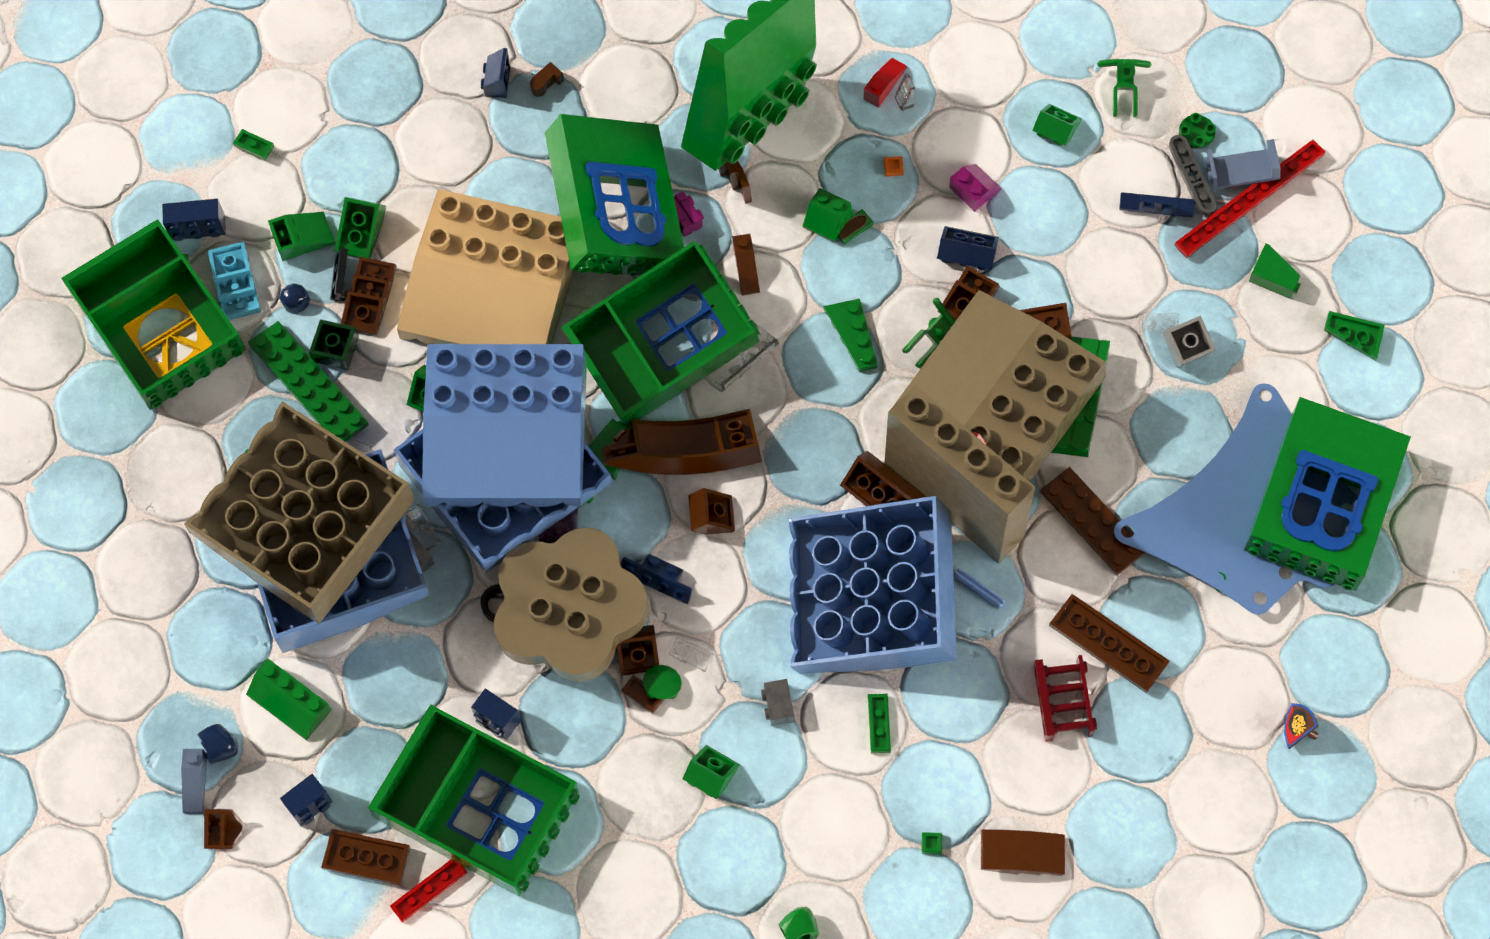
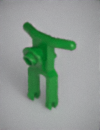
M1108 59L1098 61V67L1117 66L1116 86L1113 88V117H1117L1118 111L1117 90L1133 91V117H1137L1138 87L1134 85V66L1150 68L1151 62L1139 59Z
M939 298L933 299V304L940 313L939 317L932 318L928 323V328L920 330L902 349L903 353L907 354L924 335L930 339L933 345L916 362L915 366L917 368H921L956 322Z

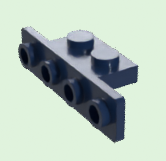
M1122 192L1119 209L1122 211L1193 217L1195 200Z
M648 554L642 564L623 557L621 560L622 568L635 575L642 584L685 604L689 603L693 589L678 582L683 574V569L651 554Z

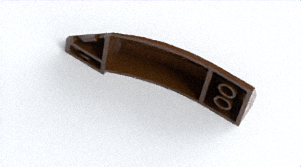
M750 409L715 417L683 421L635 420L634 417L630 421V425L626 429H622L609 446L606 445L602 449L604 465L647 474H704L762 462Z

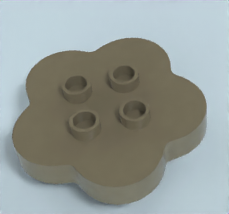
M593 528L575 529L564 534L551 544L545 542L523 543L507 553L499 568V584L504 595V601L495 615L494 633L500 648L507 657L515 662L527 665L547 664L557 675L566 680L584 682L601 675L611 664L617 644L636 635L648 618L649 602L643 584L635 575L622 568L615 543L607 534Z

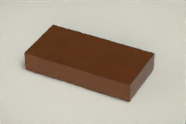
M635 675L621 689L624 694L651 714L664 701L649 698L646 695L642 680Z

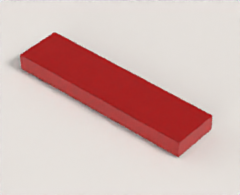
M449 860L396 900L390 907L403 923L466 875L467 871L459 863Z

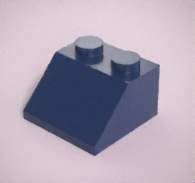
M502 48L489 55L487 63L483 64L485 78L481 79V89L484 90L485 97L507 98L511 69L507 48Z

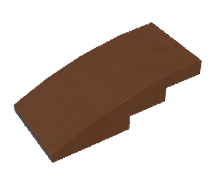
M727 161L718 169L720 177L728 175L732 189L740 188L745 204L752 202L750 185L740 163L737 161L731 164Z
M359 257L357 271L353 275L351 289L347 293L341 324L356 327L357 331L377 335L393 284L396 264Z
M982 829L981 870L1016 875L1020 873L1065 875V834Z

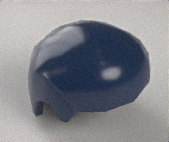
M295 283L284 287L279 297L280 302L289 313L304 311L310 301L306 289L302 285Z

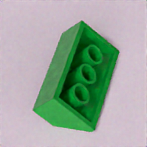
M268 658L254 674L246 693L249 698L306 741L332 711L326 701Z

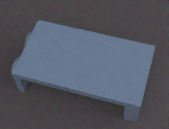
M1274 139L1266 140L1265 150L1213 157L1211 149H1207V157H1204L1205 167L1210 170L1207 172L1209 183L1212 182L1213 189L1280 179L1281 168Z

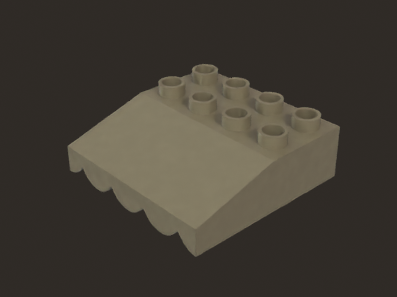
M978 290L897 402L916 385L970 432L979 433L991 450L1030 482L1105 379V361L1045 323Z
M282 401L275 412L273 421L265 424L257 432L248 452L241 454L233 462L225 476L224 482L216 485L208 493L201 505L200 512L190 517L184 525L190 534L248 577L320 624L415 499L408 482Z

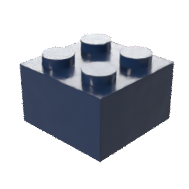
M486 688L471 706L473 716L476 719L475 722L483 728L487 726L492 729L491 732L500 739L504 737L508 740L521 722L516 708Z
M313 774L280 797V800L300 827L313 821L316 814L326 811L333 802Z

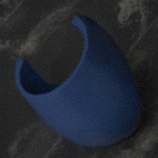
M221 724L211 725L197 734L201 739L203 748L206 750L205 757L209 760L210 764L229 759L238 753L237 740Z

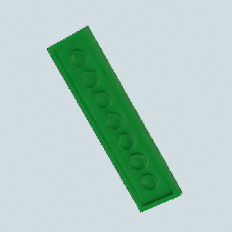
M279 321L248 341L253 351L318 425L345 442L369 426L368 421Z

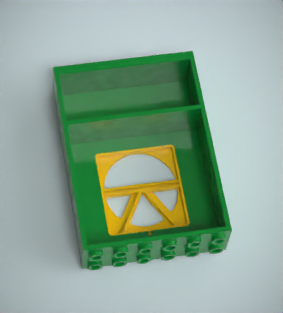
M158 219L61 278L69 293L149 410L161 406L167 399L177 396L180 391L193 386L197 380L207 377L213 370L223 367L229 360L239 357L246 350L234 326ZM160 309H176L189 316L184 321L140 347L138 340L139 329L144 319L151 313ZM194 324L197 330V340H190L178 333ZM170 339L193 349L185 359L176 363H170ZM162 344L161 363L146 356L147 352Z

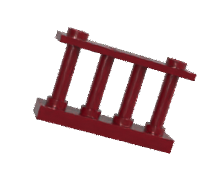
M1078 655L1077 664L1047 667V665L1043 664V659L1034 661L1033 667L1045 742L1053 741L1055 734L1061 731L1087 729L1088 737H1092L1094 730H1097L1096 718H1092L1085 673L1088 672L1087 662L1083 661L1082 655ZM1078 672L1080 683L1050 686V684L1046 683V677L1053 674ZM1081 691L1083 702L1057 705L1049 702L1051 694ZM1084 710L1086 721L1056 724V722L1052 721L1054 713Z

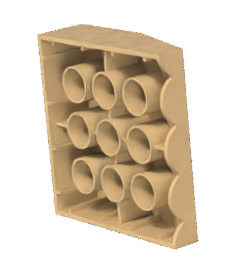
M438 189L415 255L397 326L399 338L403 340L416 338L427 345L552 344L575 273L570 268L561 217Z

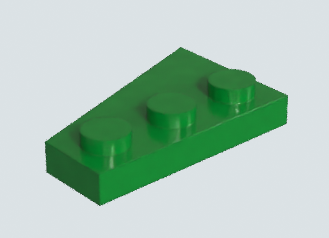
M1329 311L1324 331L1376 361L1385 325Z

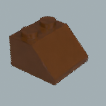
M706 488L688 495L692 532L708 535L732 533L735 531L732 495Z
M654 625L643 626L636 635L617 644L621 676L643 673L649 668L659 665Z

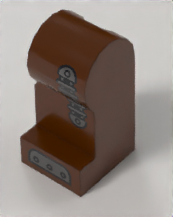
M549 62L530 80L532 94L536 97H541L545 95L547 89L555 82L560 85L564 81L563 72L552 62Z

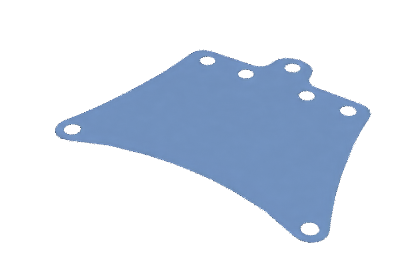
M1259 384L1253 389L1244 414L1231 436L1216 456L1193 479L1153 507L1122 519L1114 528V534L1118 541L1158 557L1216 588L1253 614L1260 615L1267 612L1299 581H1309L1320 588H1328L1335 585V583H1327L1316 576H1308L1297 569L1291 570V578L1283 579L1279 576V570L1282 567H1286L1285 565L1278 562L1272 563L1267 558L1253 556L1244 550L1291 417V413L1278 391L1270 384ZM1260 391H1270L1272 394L1271 400H1261L1259 398ZM1307 469L1303 485L1325 492L1330 477ZM1337 481L1331 504L1341 508L1342 504L1349 503L1355 508L1358 496L1346 483ZM1299 493L1292 511L1293 520L1300 526L1312 525L1318 515L1321 501ZM1327 513L1323 522V528L1327 529L1335 538H1338L1347 531L1350 522L1346 518ZM1131 526L1135 531L1134 535L1130 538L1124 537L1121 533L1122 527ZM1219 572L1225 574L1226 580H1224V576L1222 574H1219ZM1257 592L1264 593L1267 597L1266 603L1262 605L1255 603L1253 599L1254 594Z

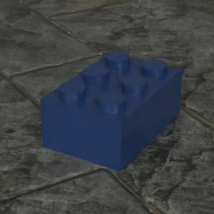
M218 198L162 204L163 225L174 241L226 235L225 214Z

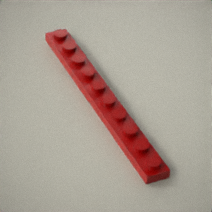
M1312 139L1280 163L1279 180L1252 184L1177 240L1174 246L1187 259L1323 157L1325 151Z

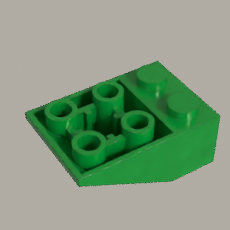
M324 212L288 214L268 220L282 261L335 244Z

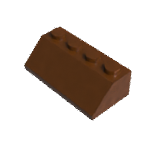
M869 451L857 456L840 484L841 487L865 506L926 497Z

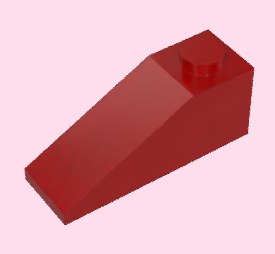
M891 58L872 76L865 86L863 99L879 108L907 69V65Z

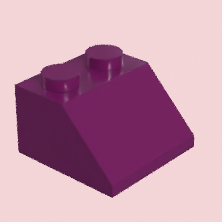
M977 164L963 166L950 177L949 188L974 212L1001 190V187Z

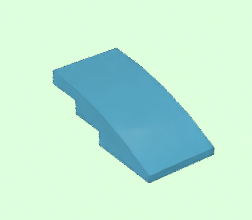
M244 241L208 250L221 309L227 318L232 320L261 312Z

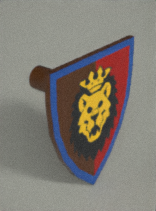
M1291 703L1286 716L1284 735L1288 749L1292 748L1306 736L1313 740L1318 738V733L1314 731L1319 727L1317 719L1308 707L1301 704Z

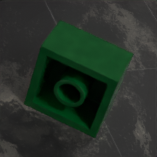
M320 319L309 350L311 359L315 363L349 370L359 339L356 327Z

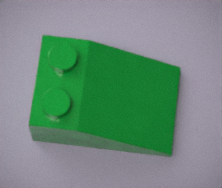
M345 197L334 251L338 252L340 248L348 249V255L370 259L383 224L386 205Z

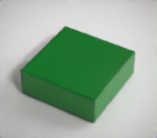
M922 832V854H942V833Z

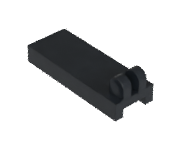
M340 248L335 254L330 300L344 301L347 298L348 291L343 290L348 249Z

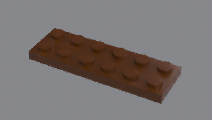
M1068 467L1040 490V493L1117 576L1146 553L1118 541L1114 534V528L1120 520L1071 467ZM1125 526L1122 527L1121 533L1124 537L1130 538L1133 536Z
M1073 594L1070 595L1049 623L1051 628L1146 694L1170 662Z

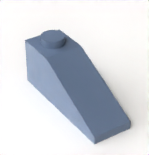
M183 749L182 752L183 813H203L207 759L205 757L206 752L203 749Z

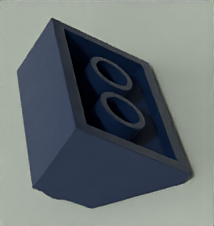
M945 226L940 239L937 259L944 263H959L963 267L974 266L983 271L992 270L999 237Z

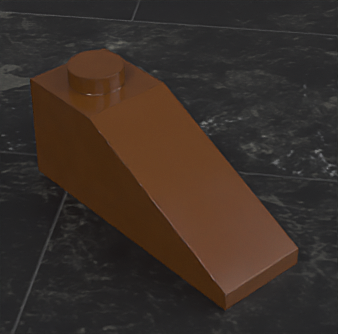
M751 234L732 236L741 295L760 293Z

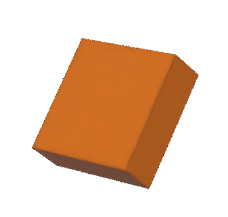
M902 156L884 157L885 177L904 175Z

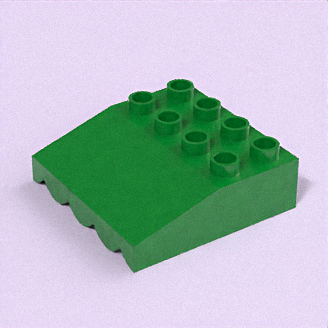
M815 0L754 2L747 10V20L736 19L729 22L724 29V38H712L705 42L681 148L716 171L727 161L731 164L737 162L744 152L745 145L749 142L753 145L759 143L765 135L767 126L771 123L778 126L786 117L790 106L794 105L798 108L805 102L810 92L805 87V84L812 77L817 67V64L812 61L816 49Z

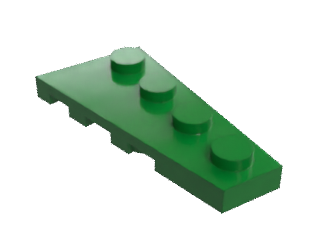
M860 298L823 306L826 315L830 318L834 329L838 332L858 371L862 372L878 368Z

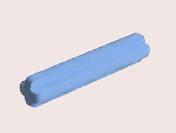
M961 568L955 571L953 577L997 609L1003 606L1005 600Z

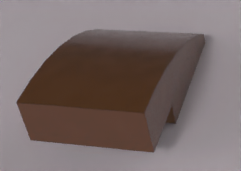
M967 266L959 280H956L942 304L954 319L957 320L978 290L994 297L1000 285Z

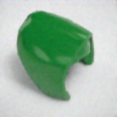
M808 907L795 908L778 924L785 939H816L820 935L815 916Z

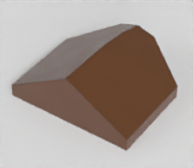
M205 808L204 849H232L243 833V821L232 809Z

